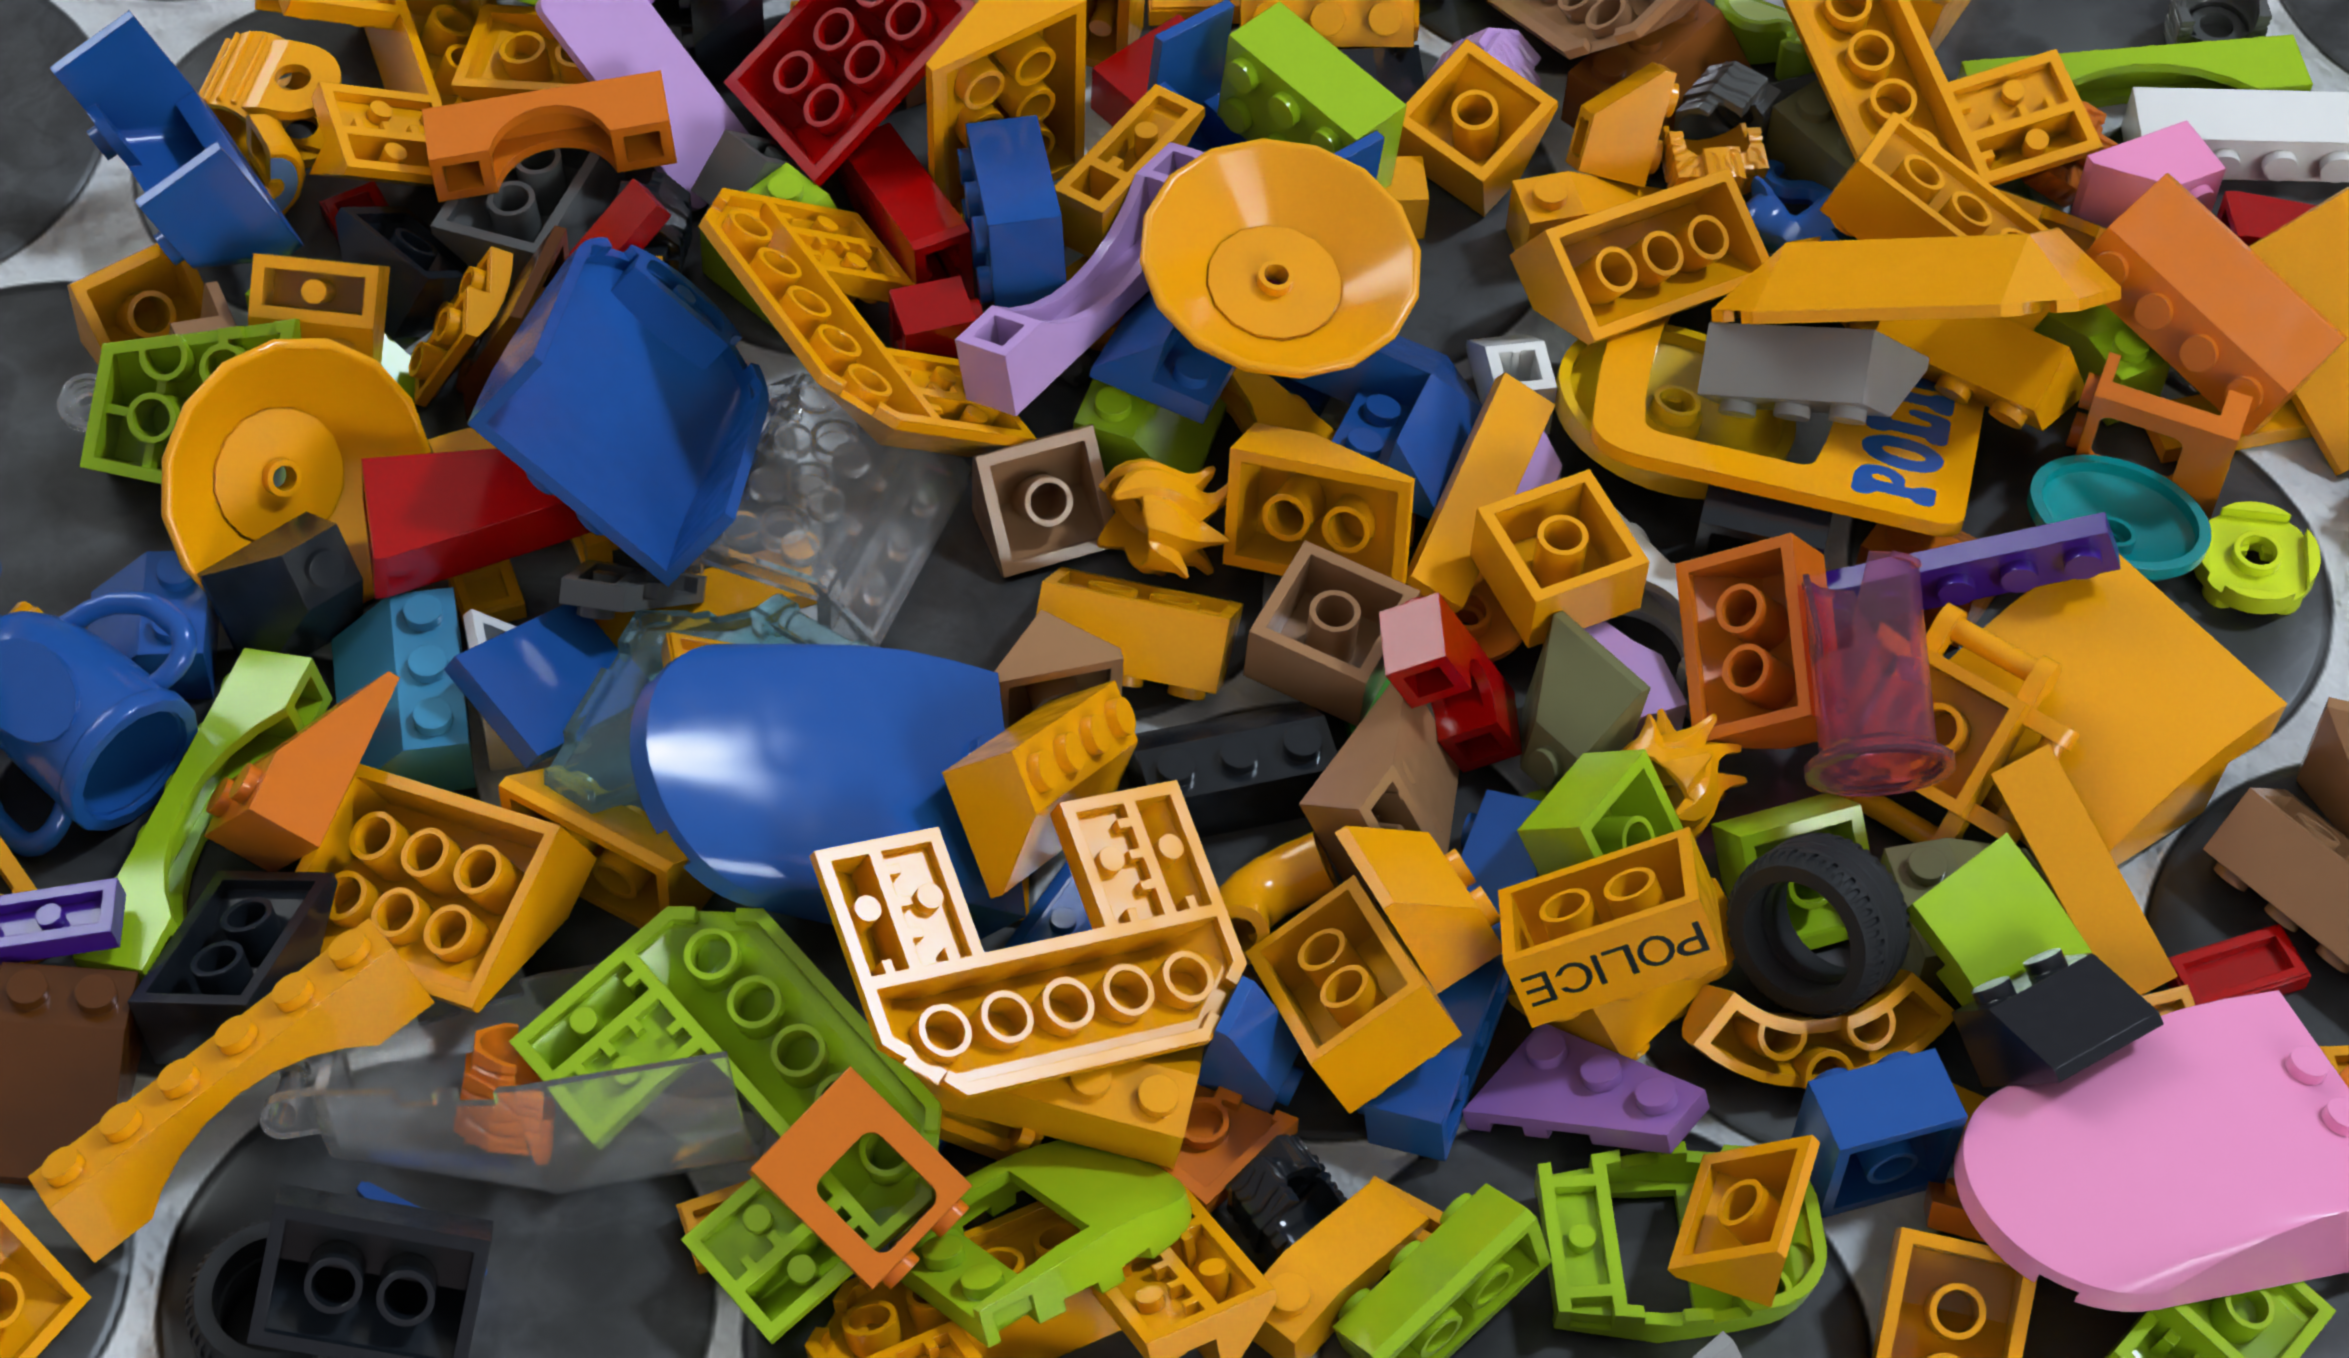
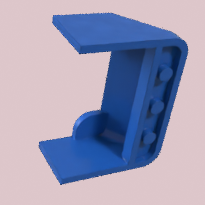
M1224 0L1154 36L1147 92L1155 84H1158L1205 107V116L1186 146L1203 152L1211 148L1247 141L1240 134L1232 132L1223 120L1217 116L1227 43L1231 33L1235 7L1229 0ZM1376 130L1333 154L1365 168L1377 180L1385 137Z
M130 10L50 67L54 75L85 109L95 124L86 132L107 160L118 155L128 166L145 192L135 202L159 230L153 237L175 266L184 260L193 269L249 264L253 262V253L290 256L304 246L224 125Z

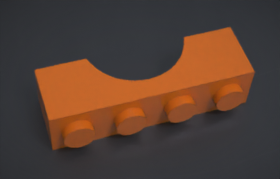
M661 70L422 109L428 162L438 202L498 193L505 177L512 168L524 159L550 149L577 148L593 152L607 160L618 173L677 163Z

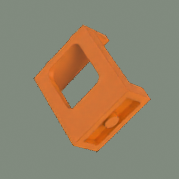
M2109 352L2102 374L2098 375L2089 372L2078 404L2079 408L2089 410V413L2085 414L2077 411L2066 446L2077 449L2075 455H2098L2092 451L2091 447L2100 421L2103 418H2112L2175 438L2182 444V451L2174 473L2164 477L2185 490L2199 504L2205 515L2211 518L2238 445L2253 397L2229 390L2219 416L2113 382L2121 355Z
M851 1066L747 1171L766 1192L769 1190L859 1278L858 1282L868 1291L874 1289L880 1281L891 1290L920 1260L911 1249L931 1229L941 1238L970 1208L961 1197L972 1185ZM867 1133H874L880 1136L935 1192L934 1203L886 1252H877L869 1246L821 1199L817 1192V1184L820 1178L862 1135Z

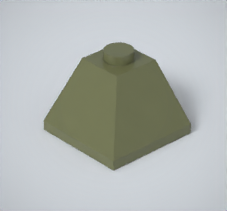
M1563 610L1553 614L1522 708V754L1520 755V769L1547 793L1554 788L1583 753L1621 751L1634 737L1651 689L1650 686Z

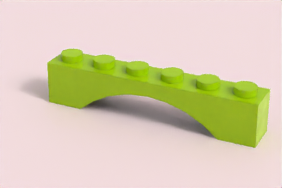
M2293 34L2059 53L2081 100L2096 108L2128 104L2133 87L2311 91L2313 86ZM2031 56L1962 61L1957 79Z
M249 648L243 649L232 671L223 679L217 698L204 721L197 726V734L177 770L168 778L162 797L148 822L139 830L133 849L118 876L115 877L118 878L126 892L120 948L74 954L72 959L77 967L137 971L140 980H143L187 916V899L192 874L208 840L204 834L213 817L212 814L206 811V808L219 783L225 777L233 779L246 764H253L325 713L333 698L312 658Z

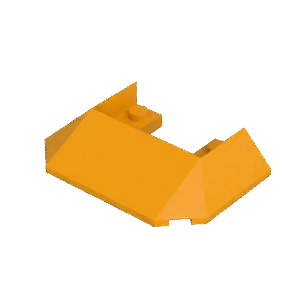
M255 0V10L283 13V16L296 17L302 20H319L364 27L385 88L379 89L318 82L311 100L325 141L309 175L435 188L428 162L422 109L470 101L453 94L451 83L482 5H497L496 0Z
M1782 0L1855 161L1893 111L1992 186L2079 160L2103 149L2101 140L2057 49L1948 82L1910 0Z
M722 188L698 227L813 379L879 445L972 457L1037 439L1018 415L1013 416L966 400L959 359L886 348L853 306L856 298L871 304L877 301L889 302V290L914 285V283L858 213Z
M2058 227L2030 234L1836 241H1821V236L1786 242L1712 308L1711 314L1712 322H1735V319L1741 318V324L1999 318L2041 313L2042 309H2050V313L2086 310L2120 300L2121 286Z
M1177 780L1059 803L1050 813L1092 930L985 953L939 827L814 851L810 855V860L877 1050L964 1101L1208 1044L1214 1037V1031L1221 1019V1012L1231 991L1237 986L1247 962Z
M1183 1185L1192 1207V1217L1187 1230L1181 1234L1175 1243L1154 1259L1134 1258L1122 1267L1125 1281L1104 1294L1095 1290L1092 1285L1064 1299L1066 1312L1040 1324L1028 1315L1023 1316L999 1331L1001 1342L990 1348L899 1281L890 1290L880 1281L874 1289L868 1291L858 1282V1277L843 1282L832 1300L835 1308L833 1316L825 1328L815 1327L804 1346L808 1358H1058L1122 1330L1144 1358H1179L1195 1348L1204 1358H1242L1277 1302L1275 1288L1189 1189ZM1036 1201L964 1232V1236L1019 1274L1055 1246L1079 1233L1081 1230L1040 1201Z

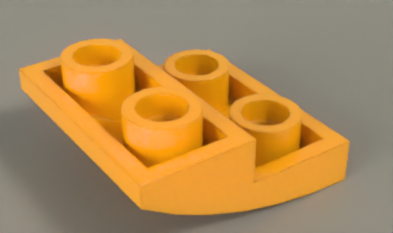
M491 246L476 267L470 266L467 268L462 277L459 291L451 302L445 301L439 307L435 316L432 335L426 343L420 341L416 345L410 359L409 375L415 378L414 404L426 407L438 395L496 317L509 287L513 253Z

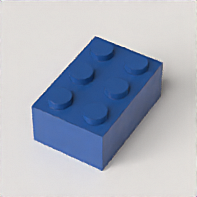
M1037 115L965 124L967 148L957 149V162L961 185H964L965 199H961L962 216L971 231L973 269H976L980 303L991 302L994 306L1008 308L1034 303L1052 294L1067 282L1062 215Z

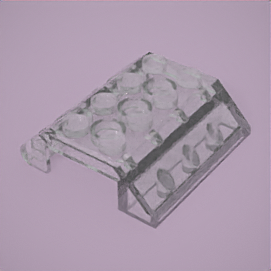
M801 372L767 385L769 393L768 412L735 521L683 573L704 576V568L712 566L817 601L818 634L851 645L879 647L972 478V467L961 456L879 445L810 374Z

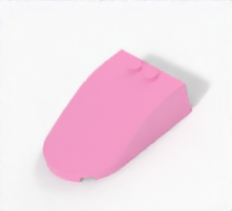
M2279 990L2227 998L2176 1010L2161 1016L2164 1025L2060 1083L2012 1085L2002 1088L1990 1095L1975 1110L1963 1132L1959 1149L1954 1157V1179L1962 1206L1972 1225L1991 1249L2008 1265L2034 1283L2040 1274L2061 1286L2076 1291L2077 1295L2074 1302L2110 1311L2144 1312L2349 1272V1088Z

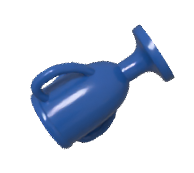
M0 560V577H1L2 565H1V560ZM109 591L82 602L60 617L29 611H18L3 616L0 614V748L29 778L55 800L53 809L46 822L35 832L26 831L5 812L0 800V836L12 853L23 857L46 854L59 844L67 833L72 821L84 830L108 831L132 822L153 807L162 797L168 778L177 770L198 732L195 710L177 692L168 690L185 675L193 663L197 651L196 630L189 618L167 599L158 594L143 591ZM116 614L140 615L153 621L169 635L172 648L166 661L150 675L125 654L85 629V627L97 619Z

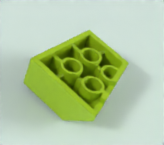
M300 319L103 343L79 467L162 484V456L186 400L222 362L272 339H301ZM283 466L279 467L274 473L273 481L276 487L282 485L286 479V470Z

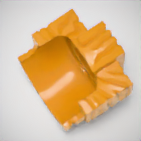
M1742 122L1724 134L1707 139L1689 140L1684 139L1683 131H1669V126H1663L1660 132L1663 139L1661 161L1663 162L1662 169L1665 175V182L1668 183L1667 189L1730 168L1741 194L1745 195L1751 192L1753 178L1759 176L1764 179L1769 170L1765 147L1762 143L1761 127L1747 128L1746 122Z

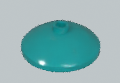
M2072 455L2048 462L2036 472L2027 493V507L2036 526L2105 512L2119 554L2150 582L2171 579L2192 571L2203 561L2210 546V523L2199 504L2185 490L2153 470L2129 461L2099 455Z

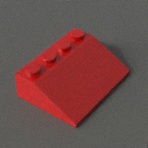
M800 0L728 76L724 83L809 178L820 187L926 75V63L976 3L974 0Z

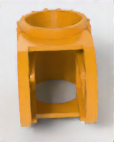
M249 31L241 34L235 32L232 39L225 38L200 89L199 95L224 125L245 158L249 157L246 143V115L267 114L280 121L284 129L296 121L314 123L318 128L313 135L302 139L289 136L304 160L305 168L313 167L325 141L311 97L319 81L342 84V77L336 59L329 52L318 46L286 40L278 35L263 31ZM292 73L290 76L280 79L283 75Z

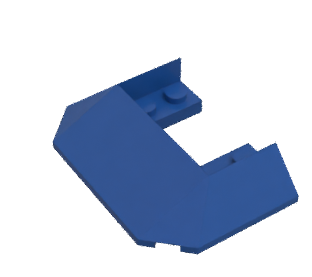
M1149 290L1125 313L1093 364L1089 377L1204 424L1236 367L1195 348L1157 309ZM1397 335L1393 341L1353 368L1302 379L1289 378L1351 404L1332 442L1415 478L1412 512L1430 520L1483 406L1449 357Z

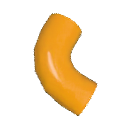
M1314 831L1256 857L1234 872L1219 887L1247 965H1251V962L1245 951L1270 935V929L1289 914L1318 901L1338 886L1328 855Z

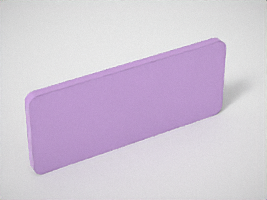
M538 0L535 6L537 15L589 82L661 70L677 163L656 166L654 168L657 172L666 173L691 194L692 211L705 207L708 203L692 192L691 188L725 129L744 134L749 133L648 0Z

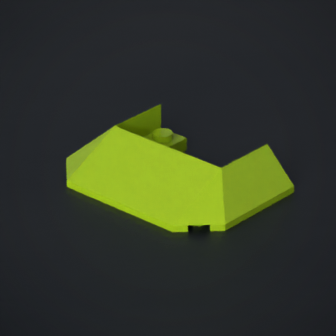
M667 906L509 1040L514 1049L599 1147L705 1057L777 1139L851 1066L937 1151L939 1148L942 1113L940 1102L908 1067L877 1050L870 1027L864 1018L763 908H736L735 912L698 911L693 906ZM874 1133L862 1135L820 1178L817 1184V1192L821 1199L877 1252L934 1203L935 1196L932 1187L880 1136ZM753 1178L748 1180L681 1239L739 1309L771 1344H774L853 1274L769 1190L766 1192Z

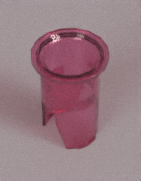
M1869 551L1858 599L1854 591L1819 587L1810 581L1809 574H1803L1802 589L1805 596L1819 754L1812 757L1804 766V776L1806 784L1819 792L1840 796L1864 797L1900 794L1927 788L1946 780L1956 771L1954 751L1937 742L1919 569L1922 566L1921 561L1911 554L1898 551Z

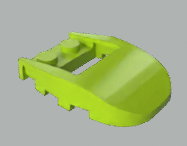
M1063 1140L1037 1145L1012 1154L965 1177L972 1187L961 1199L970 1208L941 1238L931 1229L911 1249L920 1260L900 1282L990 1348L1001 1342L999 1335L1001 1329L1025 1315L1030 1316L1040 1324L1066 1312L1064 1299L1092 1285L1095 1290L1104 1294L1124 1282L1125 1276L1122 1267L1136 1257L1154 1259L1180 1238L1181 1234L1187 1230L1190 1224L1192 1207L1183 1184L1156 1164ZM1024 1190L1081 1231L1055 1246L1017 1274L964 1236L963 1226L984 1211L994 1217L1016 1204V1193ZM903 1231L895 1240H893L888 1245V1247L890 1248L905 1231Z
M1681 1141L1671 1154L1651 1151L1620 1156L1619 1149L1591 1154L1588 1168L1556 1174L1552 1173L1551 1162L1537 1164L1534 1194L1538 1198L1542 1233L1551 1259V1263L1547 1265L1554 1310L1552 1318L1553 1327L1645 1342L1664 1343L1719 1335L1722 1331L1730 1333L1782 1319L1796 1310L1807 1299L1819 1282L1826 1266L1827 1245L1820 1206L1813 1185L1809 1180L1772 1307L1688 1281L1692 1308L1684 1309L1683 1312L1673 1313L1645 1312L1644 1306L1627 1303L1611 1198L1674 1196L1680 1230L1702 1157L1705 1154L1716 1152L1690 1151L1686 1149L1685 1141ZM1724 1144L1721 1151L1732 1150L1748 1146Z

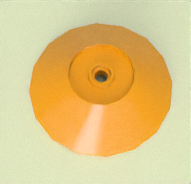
M1260 138L1211 148L1168 176L1143 216L1139 263L1157 309L1195 348L1244 372L1302 379L1353 368L1396 338L1419 299L1421 249L1403 206L1365 168L1317 145ZM1267 280H1275L1282 284L1275 285L1268 282Z
M328 338L272 339L222 362L183 404L162 456L161 517L181 568L204 591L205 589L197 575L199 572L307 511L334 522L338 525L363 578L364 604L374 598V589L362 501L361 458L431 453V448L413 399L375 358ZM283 466L286 470V479L282 485L276 487L273 476L275 471Z

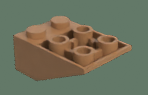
M1390 683L1299 805L1343 881L1355 875L1372 899L1377 901L1335 835V832L1344 826L1429 832L1445 855L1449 849L1460 768L1438 742L1436 722L1427 705L1412 709L1392 683Z

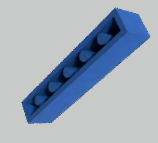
M1487 789L1478 814L1470 812L1465 819L1461 834V850H1463L1461 857L1477 881L1467 888L1469 893L1481 886L1500 915L1498 890L1539 877L1517 829L1542 801ZM1500 922L1492 926V929L1502 944ZM1502 953L1437 994L1462 1033V1036L1442 1049L1435 1057L1426 1060L1392 1084L1381 1095L1371 1099L1357 1109L1359 1114L1365 1116L1368 1143L1446 1162L1463 1117L1462 1110L1468 1104L1512 987L1510 978L1503 965Z

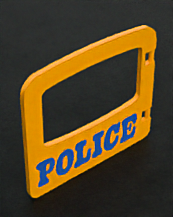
M1671 316L1608 338L1593 404L1590 438L1597 449L1612 460L1644 470L1927 535L1952 537L1960 533L1966 515L1984 404L1973 399H1969L1967 404H1960L1950 400L1935 389V382L1922 377L1891 417L1867 416L1865 425H1850L1833 421L1827 440L1816 461L1810 464H1798L1658 432L1645 423L1649 377L1663 332ZM1880 321L1840 323L1845 328L1876 330Z

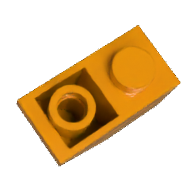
M1651 62L1582 104L1565 162L1578 172L1645 188L1648 174H1654L1657 171L1662 158L1663 142L1659 140L1664 118L1672 116L1678 102L1679 84L1675 83L1677 73L1664 65Z

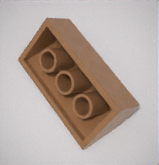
M2250 787L2203 848L2204 851L2218 861L2213 867L2214 871L2230 885L2243 892L2248 887H2251L2268 901L2264 910L2272 919L2292 932H2297L2301 927L2320 943L2315 949L2317 954L2337 970L2348 974L2349 838L2288 790Z

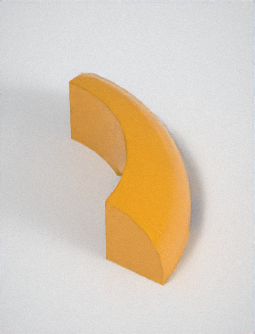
M1902 969L1898 971L1889 984L1856 1008L1840 1015L1818 1018L1806 1017L1795 1013L1766 1012L1747 1002L1734 991L1704 984L1690 1004L1684 1018L1682 1037L1708 1059L1729 1071L1758 1082L1806 1089L1808 1081L1813 1080L1816 1076L1829 1069L1841 1067L1849 1071L1876 1064L1880 1059L1894 1052L1908 1051L1911 1054L1921 1052L1952 1023L1954 1019L1951 1012L1955 1010L1913 972Z

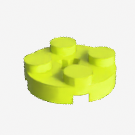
M2245 501L2222 507L2220 515L2209 520L2211 527L2210 546L2203 561L2193 569L2197 579L2203 585V597L2215 607H2231L2252 614L2277 613L2289 615L2296 612L2303 598L2311 591L2320 568L2321 555L2315 537L2308 529H2306L2303 535L2297 527L2289 523L2292 515L2274 505ZM2248 551L2259 552L2260 560L2270 563L2258 565L2248 561L2245 557Z

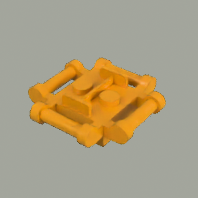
M1947 603L1941 609L1921 644L1879 623L1870 639L1875 642V645L1841 701L1844 735L1825 739L1855 756L1834 794L1861 804L1863 814L1913 843L1941 838L1963 840L1965 831L1970 823L1998 839L2007 832L2015 844H2017L2022 834L2005 803H2002L1997 814L1983 808L1981 804L1994 784L1990 774L2004 767L2026 727L2042 736L2034 751L2049 743L2058 760L2064 749L2071 752L2080 734L2037 710L2042 700L2056 684L2062 670V664L2045 655L2037 659L1970 622L1967 620V612L1951 603ZM1955 642L2023 680L2024 683L2017 695L2009 694L1943 657L1948 646ZM1897 656L1904 658L1859 736L1855 735L1853 731ZM1876 769L1949 810L1940 826L1932 824L1870 788L1869 782Z

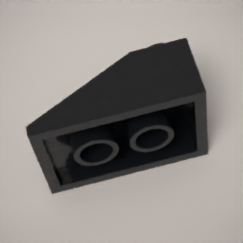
M216 872L127 1001L155 1064H170L175 1060L185 1058L214 1036L217 1029L225 1021L243 1014L272 992L274 986L283 977L298 972L320 955L338 884L334 872Z

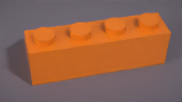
M2169 173L2161 177L2108 226L2085 252L2121 286V299L2106 303L2105 305L2220 412L2223 409L2229 390L2253 397L2242 430L2247 437L2264 427L2348 338Z

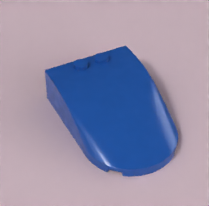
M591 238L584 241L566 259L536 301L493 368L467 424L526 472L530 482L538 490L548 495H555L574 510L577 518L585 528L596 535L606 536L669 587L735 521L768 412V388L760 366L754 363H750L747 366L735 345L743 338L725 314L690 280L661 259L631 244L625 252L612 249L613 246L608 238Z
M711 644L694 648L669 662L655 679L647 683L642 689L634 707L630 727L631 766L641 803L656 833L659 834L667 830L679 849L689 859L683 868L704 886L720 896L749 907L763 908L771 912L833 925L810 860V855L814 851L939 827L979 939L981 940L1026 917L1022 881L1004 895L990 898L942 774L943 771L1005 730L997 672L923 653L863 645Z

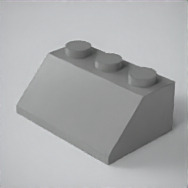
M1709 322L1697 394L1720 404L1719 413L1731 417L1755 418L1756 410L1761 409L1773 410V416L1780 419L1808 422L1810 421L1811 412L1829 413L1828 419L1831 421L1850 425H1865L1867 416L1891 417L1928 370L1929 357L1873 329Z

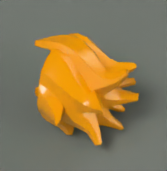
M1150 458L1123 462L1115 466L1098 485L1105 492L1115 513L1097 539V546L1099 548L1125 551L1131 565L1144 574H1156L1161 577L1170 572L1188 579L1189 575L1186 566H1195L1204 574L1210 575L1214 572V568L1203 548L1230 543L1229 538L1207 524L1212 516L1226 505L1228 483L1214 493H1206L1203 490L1215 474L1216 468L1214 466L1203 468L1195 473H1184Z
M1662 708L1657 710L1656 722L1651 714H1647L1645 724L1639 736L1621 751L1646 750L1683 828L1690 827L1696 840L1701 836L1714 816L1718 802L1722 801L1727 793L1725 791L1746 785L1747 778L1744 776L1718 772L1719 760L1724 755L1740 753L1742 746L1734 743L1706 742L1717 721V716L1714 713L1695 726L1676 731Z

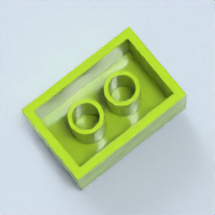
M1280 1L1229 34L1217 116L1223 120L1232 132L1240 134L1247 141L1265 138L1317 145L1331 153H1335L1377 130L1385 137L1377 181L1384 188L1391 185L1407 107L1404 102Z

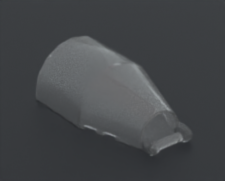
M600 963L538 973L521 978L519 983L522 992L491 1000L479 1013L458 1007V1011L418 1022V1018L415 1017L378 1046L344 1048L308 1057L278 1070L280 1079L275 1094L265 1100L259 1116L263 1131L275 1139H290L321 1134L330 1155L336 1159L550 1194H560L754 1162L763 1156L766 1147V1126L737 1094L727 1051L517 1086H498L493 1092L494 1099L460 1100L466 1053L473 1051L475 1031L501 1023L519 1024V1033Z

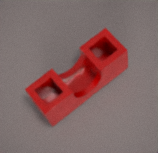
M1440 593L1416 597L1406 601L1404 604L1380 611L1379 620L1385 676L1412 709L1431 703L1436 722L1438 742L1460 770L1464 773L1521 755L1522 748L1515 692Z

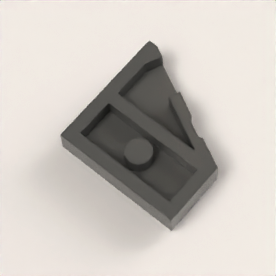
M587 559L561 578L559 604L577 606L576 614L581 617L610 620L615 618L616 612L623 613L703 603L707 576L682 573L667 587L644 567Z

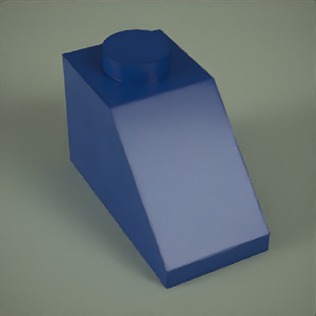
M1243 975L1214 1031V1037L1210 1041L1201 1064L1197 1084L1214 1091L1221 1086L1243 1095V1103L1270 1114L1275 1102L1287 1107L1289 1106L1305 1070L1294 1065L1301 1048L1279 1010L1255 981Z

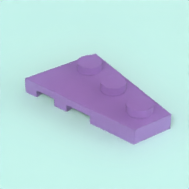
M1548 1024L1537 1026L1462 1112L1467 1129L1490 1132L1494 1123L1519 1126L1523 1128L1525 1136L1549 1139L1552 1131L1588 1135L1591 1143L1595 1145L1671 1154L1710 1107L1706 1090Z

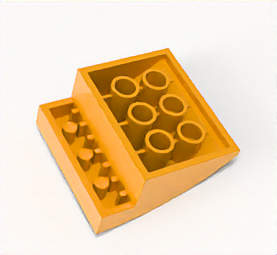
M2120 554V570L2100 573L2089 579H2072L2035 587L2011 603L1983 628L2037 659L2045 655L2062 664V670L2056 684L2042 700L2037 710L2080 734L2071 752L2064 749L2059 762L2117 866L2203 813L2228 763L2270 738L2287 706V703ZM1964 647L1949 659L2013 696L2017 695L2024 683L2020 678ZM2026 727L2004 767L2033 752L2042 736ZM1994 784L1982 805L1990 812L1997 814L2004 801ZM2021 835L2019 840H2021L2028 847L2026 841Z

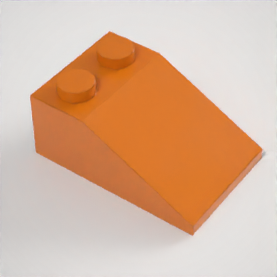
M390 671L386 672L341 700L255 763L246 764L233 779L225 777L219 783L208 802L206 811L212 814L213 817L204 836L268 872H276L318 849L400 677Z

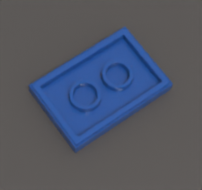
M563 604L454 656L444 668L453 682L526 769L633 715L638 697L647 684L594 619L581 617L576 614L577 606Z

